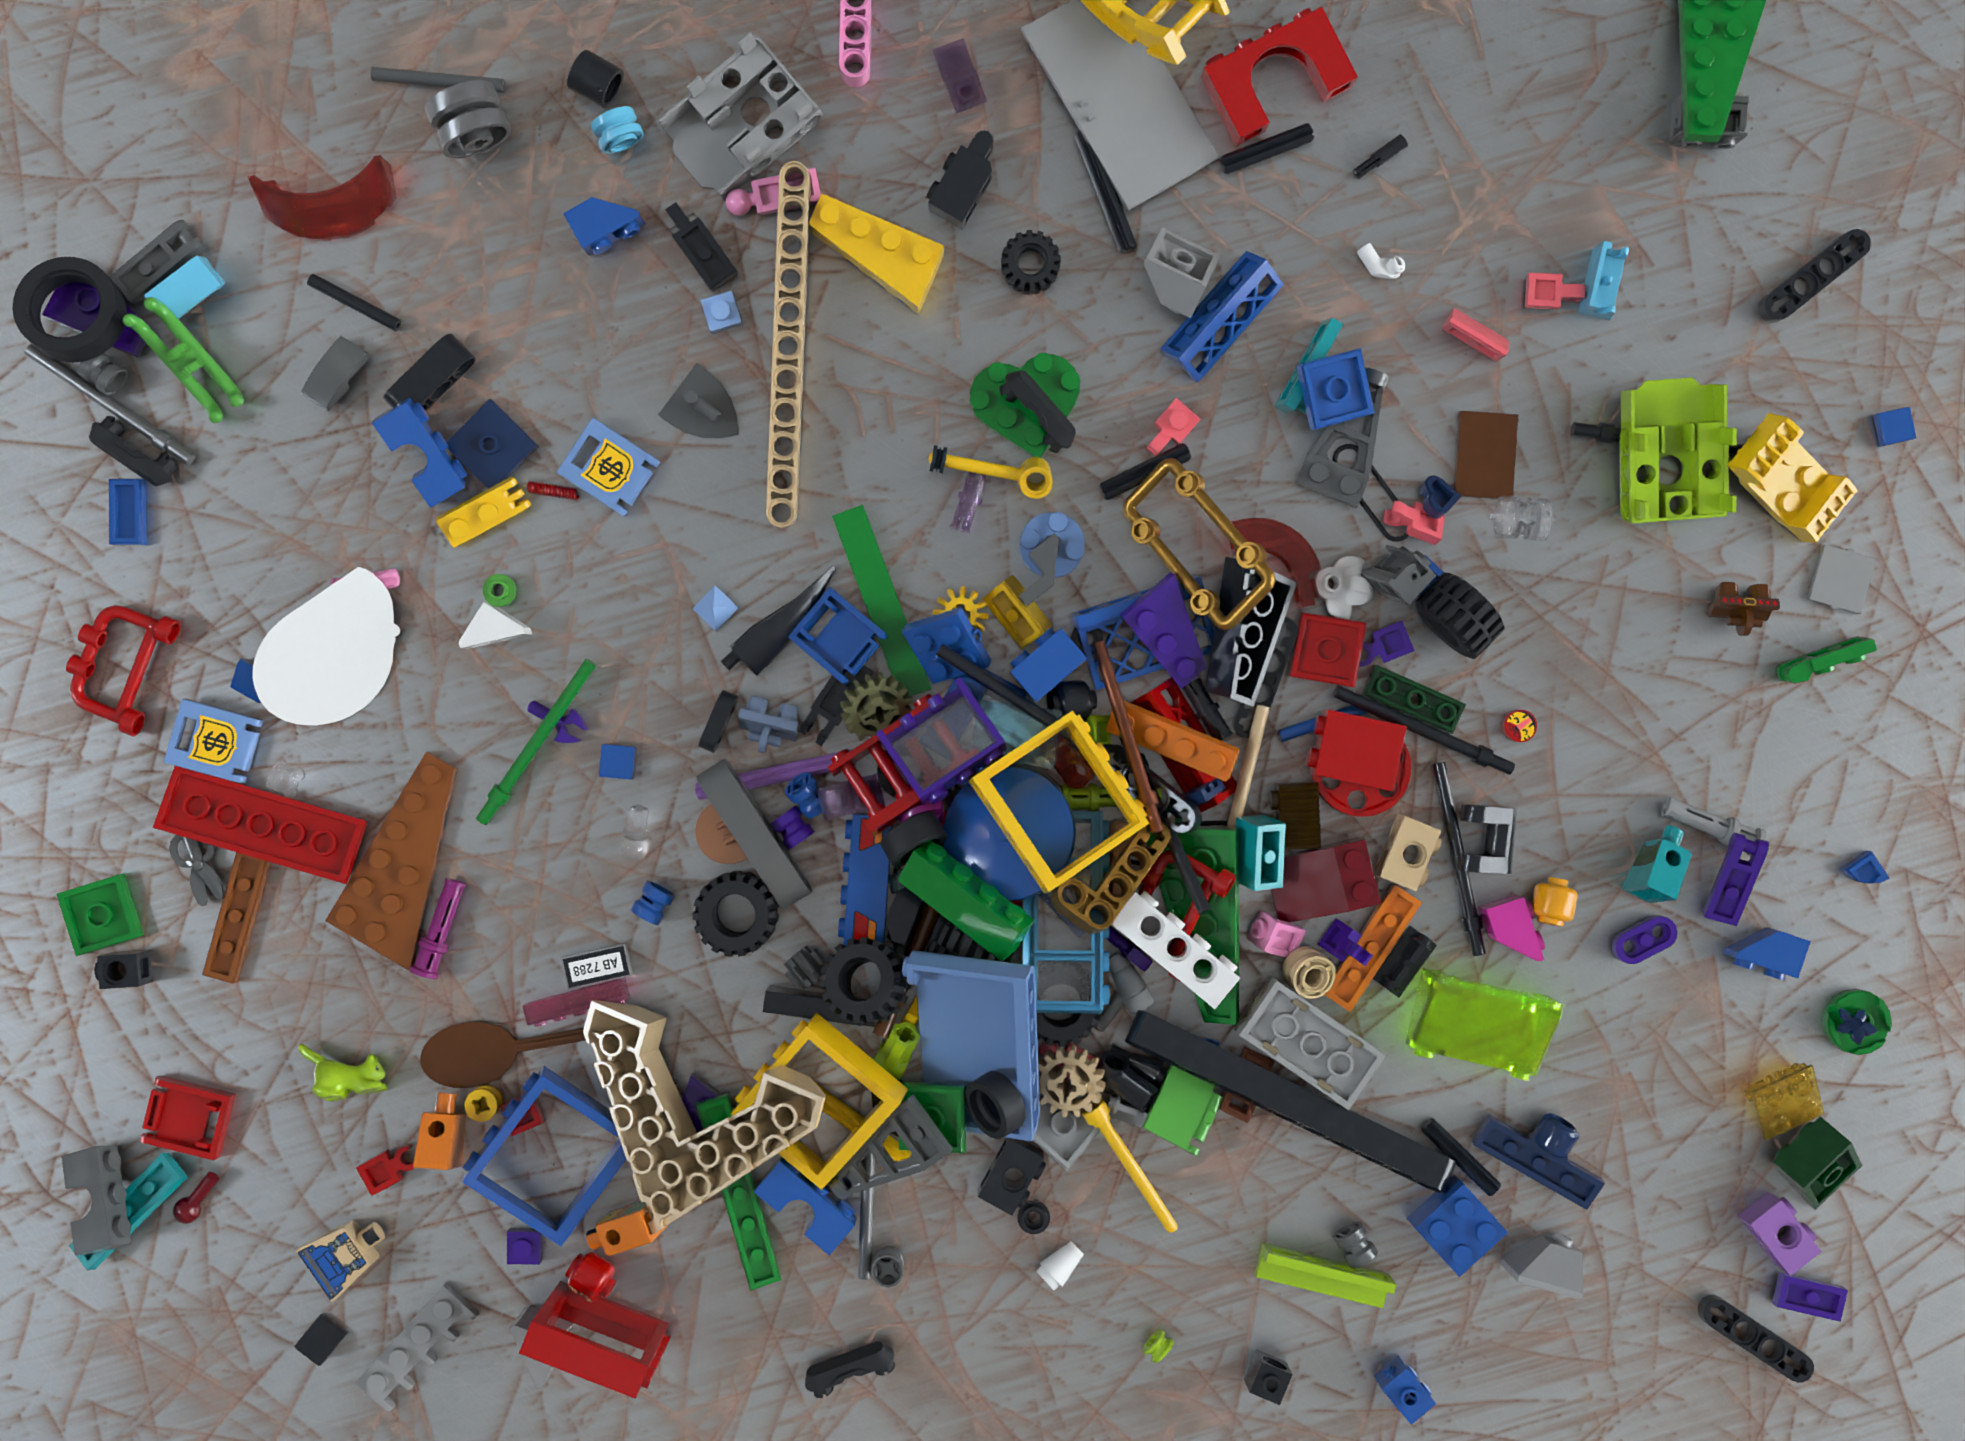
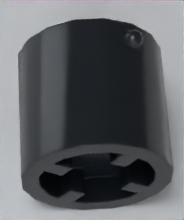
M584 50L579 54L571 67L567 79V87L594 104L607 108L620 90L624 71L597 54Z

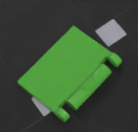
M1170 1065L1142 1128L1197 1157L1200 1150L1189 1145V1142L1193 1138L1198 1142L1204 1143L1223 1097L1212 1092L1215 1086Z

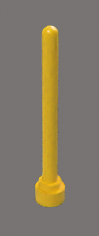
M1101 1098L1099 1104L1093 1102L1094 1106L1090 1113L1083 1108L1081 1114L1088 1125L1099 1128L1165 1230L1169 1233L1175 1232L1177 1230L1176 1221L1109 1121L1111 1119L1109 1115L1110 1109L1103 1098Z

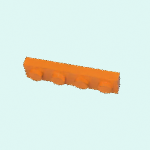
M1123 700L1138 745L1225 782L1230 778L1240 748ZM1112 711L1105 731L1121 737Z
M1393 883L1382 898V904H1378L1359 933L1362 936L1357 944L1372 954V958L1364 966L1348 954L1346 959L1340 962L1335 970V981L1331 989L1324 994L1349 1012L1352 1011L1422 904L1420 900Z

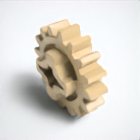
M1072 1045L1069 1052H1065L1063 1047L1058 1046L1056 1055L1048 1050L1044 1057L1045 1060H1039V1094L1043 1093L1040 1104L1043 1105L1049 1102L1052 1114L1058 1108L1062 1110L1064 1118L1067 1117L1069 1111H1073L1076 1117H1080L1082 1108L1090 1113L1094 1106L1093 1102L1099 1104L1102 1097L1100 1092L1104 1091L1106 1082L1100 1079L1103 1078L1105 1072L1104 1069H1095L1099 1060L1097 1057L1089 1060L1087 1058L1089 1050L1085 1049L1079 1054L1076 1053V1045ZM1064 1063V1065H1062L1060 1068L1054 1067L1058 1064ZM1068 1072L1070 1073L1069 1079H1071L1072 1084L1070 1090L1068 1089L1069 1083H1067L1068 1080L1066 1078ZM1078 1095H1082V1096H1083V1097H1081V1098L1074 1099V1098L1077 1097Z

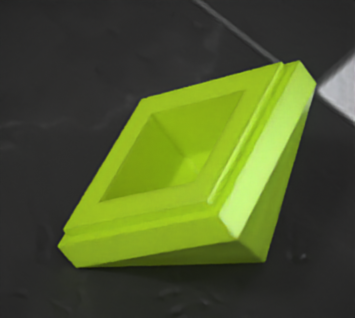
M1090 715L1085 721L1091 729L1088 734L1095 743L1099 742L1102 745L1111 744V733L1105 731L1110 715Z

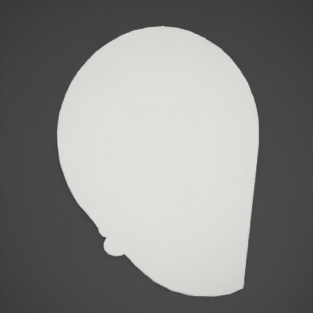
M357 567L285 616L267 633L254 659L253 682L259 700L270 713L294 724L324 725L352 716L362 710L376 697L390 673L393 663L394 643L396 642L395 637L400 634L399 626L394 624L393 602L384 584L367 569Z

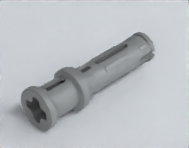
M1671 796L1666 799L1661 810L1662 816L1713 835L1724 846H1728L1734 832L1746 836V839L1752 841L1756 839L1765 840L1766 831L1761 828L1754 830L1740 824L1739 820L1734 817L1723 819L1674 799Z

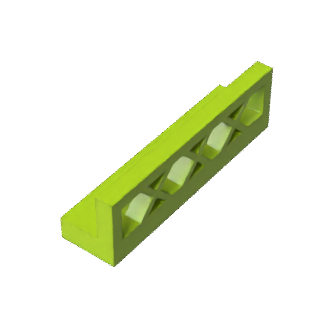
M1262 1242L1255 1270L1257 1278L1382 1309L1387 1293L1395 1294L1397 1286L1391 1276L1385 1272L1361 1266L1350 1268L1348 1263L1264 1242Z

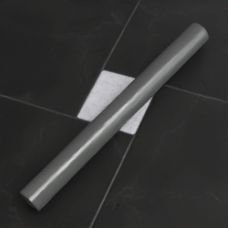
M378 67L371 68L372 81L450 87L466 81L485 80L493 84L496 92H504L505 81L501 78Z
M872 1152L862 1160V1166L870 1176L875 1175V1156ZM874 1187L861 1191L858 1278L864 1280L871 1278Z

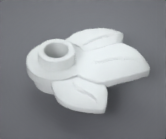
M1341 557L1335 562L1333 567L1320 569L1313 579L1314 591L1319 597L1325 599L1328 612L1335 618L1349 620L1352 613V605H1363L1374 598L1372 585L1365 578L1361 577L1365 561L1360 557ZM1330 577L1333 580L1332 589L1328 586V579Z

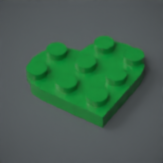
M1047 353L1037 354L1029 359L1021 368L1000 362H995L989 367L984 368L975 377L970 389V405L975 417L986 427L1032 457L1041 458L1049 444L1045 446L1043 442V437L1048 433L1039 424L1036 414L1032 410L1027 409L1019 399L1014 403L1007 402L1005 400L1007 395L1001 396L1000 386L1006 383L1005 377L1008 373L1021 370L1026 371L1067 418L1080 394L1081 380L1075 368L1065 358Z

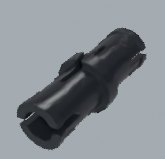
M1201 678L1191 682L1198 695L1191 684L1184 686L1182 690L1185 691L1197 711V714H1195L1196 718L1203 721L1211 737L1220 741L1223 740L1217 727L1225 739L1231 736L1233 732L1229 729L1218 711V708H1220L1218 702L1214 703L1208 692L1205 691L1206 688L1201 682Z

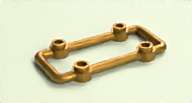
M1164 459L1124 502L1123 513L1132 524V537L1137 543L1149 545L1166 567L1175 574L1176 579L1191 596L1190 606L1194 613L1208 616L1220 629H1232L1274 587L1275 574L1265 562L1266 551L1261 544L1248 542L1204 491L1205 480L1201 474L1186 470L1176 459ZM1169 472L1176 478L1175 486L1177 492L1181 496L1193 498L1237 549L1236 560L1238 564L1243 568L1255 570L1262 579L1226 617L1219 609L1220 598L1218 594L1213 590L1200 587L1159 538V524L1153 519L1143 518L1136 510V507Z

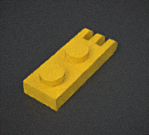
M514 476L436 517V523L453 549L531 506L528 498L515 504L514 501L524 495L521 487L508 493L507 490L517 484Z

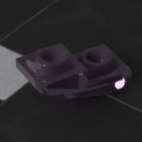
M964 38L932 50L956 113L987 102Z
M877 773L862 777L878 802L886 805ZM849 781L817 788L825 821L868 810Z

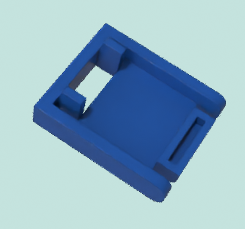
M829 587L788 638L843 685L847 686L850 681L843 675L846 670L855 676L880 647L873 638L877 635L878 638L885 641L888 635ZM829 608L832 609L836 614L818 636L814 638L808 632Z

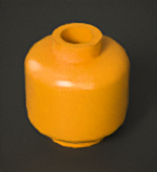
M1548 877V883L1541 882L1535 885L1531 905L1535 916H1537V922L1563 927L1564 922L1573 920L1578 893L1573 888L1568 887V880Z

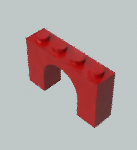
M1322 6L1314 11L1307 8L1296 14L1292 22L1284 26L1281 23L1275 24L1263 33V37L1255 41L1252 38L1246 39L1234 48V52L1226 56L1223 53L1217 54L1205 62L1206 66L1200 78L1236 147L1264 133L1270 123L1253 90L1251 82L1252 69L1260 61L1272 56H1286L1298 61L1308 72L1322 102L1352 88L1358 76Z

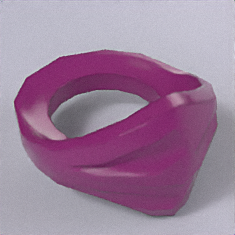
M941 801L935 804L929 802L926 805L914 807L904 812L899 817V821L902 823L916 815L934 812L940 823H942L944 820L943 803Z

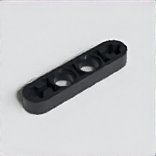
M1852 229L1839 236L1762 298L1758 306L1761 317L1770 323L1779 322L1789 317L1869 252L1871 247L1869 235L1863 230ZM1856 240L1858 245L1855 247V250L1843 256L1840 251L1848 247L1851 243L1850 241ZM1823 257L1830 258L1834 262L1835 269L1832 274L1828 275L1822 272L1820 261ZM1797 278H1804L1808 281L1809 291L1806 295L1796 292L1794 283ZM1787 296L1790 300L1780 306L1779 311L1774 313L1771 310V307L1774 305L1773 302Z
M1285 617L1283 623L1287 624L1286 630L1290 632V636L1283 637L1279 645L1280 647H1286L1285 652L1283 653L1281 650L1274 648L1273 653L1279 658V667L1273 672L1266 671L1262 684L1268 690V697L1263 702H1255L1254 707H1257V704L1271 708L1298 634L1297 625L1288 617ZM1238 703L1232 721L1233 730L1240 737L1249 738L1251 729H1248L1247 733L1243 732L1244 726L1239 724L1241 718H1247L1251 709H1244L1245 705Z
M1104 744L1103 747L1107 751L1114 753L1113 759L1117 763L1126 764L1122 768L1116 764L1109 765L1114 772L1118 770L1122 773L1129 784L1126 790L1136 799L1139 793L1137 787H1133L1128 780L1131 768L1125 749L1118 744ZM1143 763L1151 790L1156 791L1161 788L1167 796L1166 803L1162 807L1157 806L1161 821L1178 833L1195 831L1202 821L1200 809ZM1173 807L1179 812L1188 811L1189 813L1187 814V818L1190 820V822L1186 824H1181L1183 819L1182 816H1180L1177 812L1169 811Z
M1708 1295L1699 1302L1698 1314L1705 1323L1764 1363L1797 1383H1803L1812 1377L1814 1372L1813 1361L1801 1350L1719 1296ZM1710 1308H1718L1723 1314L1728 1316L1726 1322L1716 1315H1712L1709 1312ZM1740 1322H1748L1750 1325L1749 1333L1742 1338L1736 1337L1734 1331L1736 1325ZM1767 1340H1775L1777 1343L1776 1351L1771 1355H1763L1762 1345ZM1787 1355L1794 1361L1799 1362L1802 1367L1799 1370L1793 1369L1784 1361L1785 1356Z

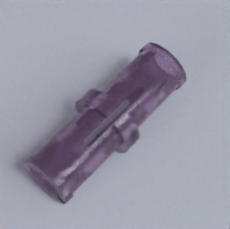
M968 472L963 490L958 492L957 499H959L949 527L958 530L962 518H965L961 532L970 533L977 506H981L983 501L980 497L988 475L979 474L978 479L975 480L977 473Z

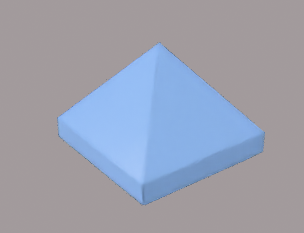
M716 586L693 608L716 632L739 609Z

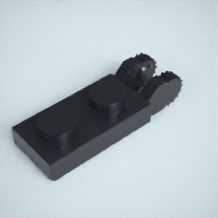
M864 665L853 676L846 670L843 675L850 681L847 686L843 685L832 675L810 707L812 710L798 731L803 735L809 732L817 716L820 714L829 720L825 728L818 734L815 742L822 747L835 726H839L843 720L841 713L844 711L840 702L849 700L844 693L845 690L854 691L856 687L853 681L858 680L862 684L865 682V674L872 676L874 671Z

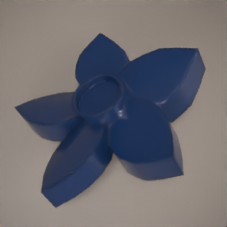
M1842 1008L1839 1009V1016L1844 1022L1838 1026L1836 1031L1848 1033L1856 1044L1860 1045L1865 1036H1871L1878 1031L1872 1024L1865 1022V1010H1859L1852 1016L1848 1011Z

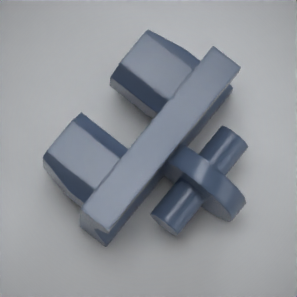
M751 696L746 708L740 709L738 716L740 720L739 728L749 730L748 740L759 742L758 752L765 753L768 745L780 747L782 739L796 742L799 733L796 706L781 704L778 716L766 715L768 701L764 698Z

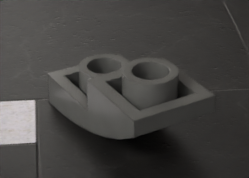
M340 336L311 372L301 390L302 395L326 411H329L350 390L348 381L369 360L367 352Z

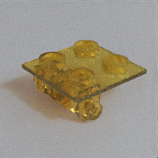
M1793 1063L1792 1066L1781 1070V1072L1776 1071L1774 1073L1776 1080L1771 1075H1767L1766 1082L1762 1079L1755 1083H1750L1748 1088L1744 1090L1746 1098L1750 1102L1754 1101L1763 1137L1766 1141L1825 1114L1813 1065L1807 1066L1805 1063Z

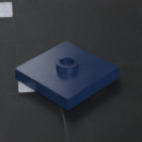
M489 399L446 442L448 444L447 449L488 489L506 480L539 447L492 399Z

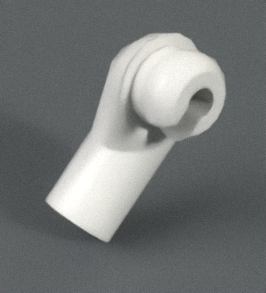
M1371 243L1366 244L1357 251L1358 256L1373 277L1395 279L1405 269V262L1399 256L1391 259L1380 258Z

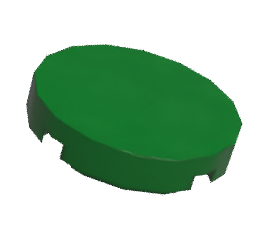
M1860 989L1843 990L1832 997L1825 1007L1822 1019L1824 1033L1829 1041L1841 1051L1855 1055L1869 1054L1882 1047L1886 1041L1885 1037L1892 1027L1891 1013L1884 1000L1871 992ZM1842 1008L1848 1011L1852 1016L1859 1010H1865V1022L1872 1024L1878 1031L1871 1036H1865L1860 1045L1856 1044L1848 1033L1836 1031L1838 1026L1844 1022L1839 1016V1009Z

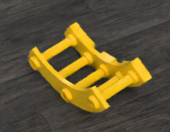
M1080 0L1093 15L1131 45L1137 41L1148 48L1146 50L1148 55L1176 65L1186 57L1180 44V38L1207 11L1223 16L1230 12L1225 0H1185L1194 6L1172 28H1168L1156 23L1179 0H1160L1145 16L1137 14L1124 5L1128 0Z

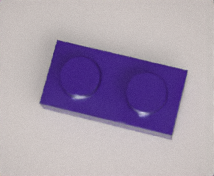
M1779 1272L1772 1304L1779 1308L1841 1322L1848 1290L1843 1286L1796 1275L1790 1276L1787 1273Z

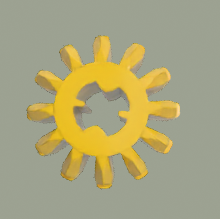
M961 586L959 590L960 597L956 598L954 591L950 588L947 590V594L951 599L949 603L944 598L938 597L937 602L944 606L945 610L934 609L933 615L956 609L957 606H965V612L970 613L969 621L972 627L978 628L980 632L984 631V626L976 622V620H988L989 614L977 613V610L987 605L985 600L974 605L973 601L978 596L977 591L974 590L969 599L965 598L966 587Z

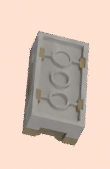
M1273 976L1269 977L1234 1028L1239 1036L1348 1110H1350L1387 1056L1377 1047L1301 997Z

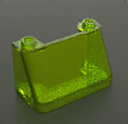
M1423 967L1406 1044L1415 1048L1414 1054L1421 1057L1433 1059L1434 1054L1508 1070L1510 1071L1509 1076L1529 1081L1530 1076L1538 1075L1561 1020L1565 1004L1547 995L1533 993L1532 995L1528 992L1513 991L1465 980L1458 976L1440 974V971Z

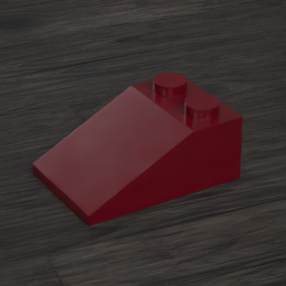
M1360 837L1323 845L1321 848L1307 849L1284 855L1283 888L1270 889L1277 918L1289 923L1382 904L1366 840Z

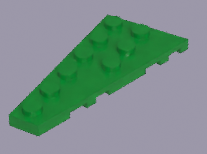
M1678 0L1684 141L1718 142L1722 137L1766 0Z
M1199 826L1193 832H1176L1186 854L1218 873L1225 868L1236 875L1232 888L1224 898L1213 892L1208 899L1211 910L1200 915L1190 937L1192 938L1197 933L1211 945L1208 950L1209 953L1217 959L1224 955L1238 967L1234 973L1239 976V828ZM1149 832L1150 837L1147 840L1148 846L1155 842V834H1151V832ZM1166 845L1161 853L1169 850L1168 845ZM1170 863L1163 872L1164 875L1159 887L1168 914L1171 912L1183 921L1192 903V899L1176 863ZM1196 875L1199 884L1201 885L1203 879ZM1206 959L1198 960L1193 967V972L1197 977H1205L1211 971V964ZM1239 981L1216 1009L1195 993L1205 1023L1237 1025L1239 1023Z

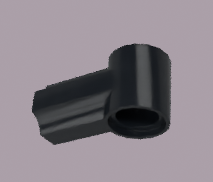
M1114 1049L1104 1051L1096 1066V1069H1104L1105 1072L1103 1078L1100 1079L1106 1082L1103 1093H1117L1143 1113L1156 1098L1159 1091L1158 1088L1130 1069L1129 1060L1122 1052Z

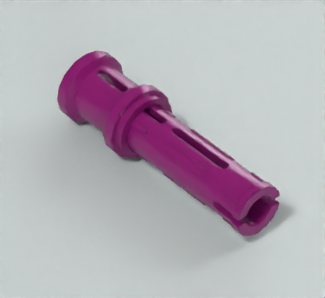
M451 878L445 879V884L428 933L419 940L418 945L421 947L415 965L410 966L409 971L411 973L428 979H438L439 973L437 969L443 953H447L449 948L447 947L448 943L445 941L456 914L462 892L466 886L465 883Z

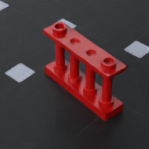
M931 694L923 696L914 703L915 709L909 712L913 717L929 707L927 701L932 697ZM943 718L933 723L932 727L952 755L951 761L953 763L941 770L939 766L935 767L915 736L904 743L925 774L923 776L925 781L920 784L923 790L979 753L976 747L971 751H968L967 748L963 749ZM900 719L883 729V733L887 735L901 726ZM877 735L869 738L850 752L848 749L840 751L831 758L832 764L827 766L834 777L841 772L844 773L868 809L867 815L869 819L864 821L873 836H876L897 822L904 812L922 805L912 787L907 785L882 748ZM869 753L897 793L895 795L897 800L887 807L884 803L880 804L854 766V763Z

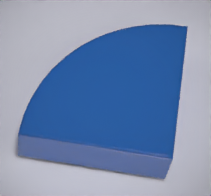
M1865 851L1840 868L1847 877L1861 883H1881L1890 879L1872 851Z

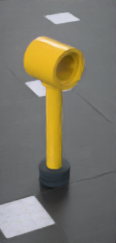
M934 445L933 452L928 457L930 463L929 471L933 472V469H936V471L939 469V473L943 474L944 467L1014 480L1020 485L1021 491L1027 497L1033 499L1046 496L1053 484L1050 465L1039 457L1028 458L1020 465V468L949 455L947 454V447L941 450V447L937 449V445ZM1035 472L1041 473L1044 476L1043 480L1038 483H1032L1027 480V477Z

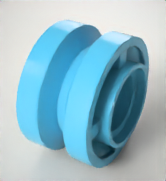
M623 106L610 109L592 121L590 127L596 137H601L598 140V145L603 153L611 154L627 150L644 137L641 125L634 123L637 116L632 107Z

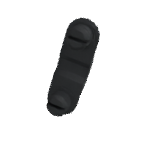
M1021 370L1008 373L1005 377L1006 383L1000 386L1001 396L1006 394L1005 400L1011 403L1019 399L1027 409L1032 410L1036 414L1039 424L1048 433L1043 437V442L1045 446L1048 444L1051 446L1048 449L1049 451L1058 453L1061 448H1070L1076 434V429L1026 371Z
M106 416L101 423L94 422L92 424L89 440L99 449L153 486H160L172 481L171 474L178 468V463L173 457L170 458L168 454L161 453L154 461L142 452L132 450L124 445L123 439L118 437L124 431V426L119 420H115L113 416Z
M874 1342L816 1363L807 1369L805 1387L808 1391L814 1392L816 1398H823V1394L829 1396L835 1385L841 1384L849 1377L863 1376L873 1371L880 1376H884V1372L889 1374L895 1367V1363L892 1361L894 1351L882 1342Z

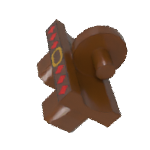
M1721 582L1715 590V601L1708 607V617L1727 618V625L1736 626L1738 635L1748 636L1753 627H1762L1763 621L1769 619L1773 610L1780 609L1779 599L1771 598L1768 584L1750 585L1746 589L1747 597H1741L1738 595V584L1735 582Z

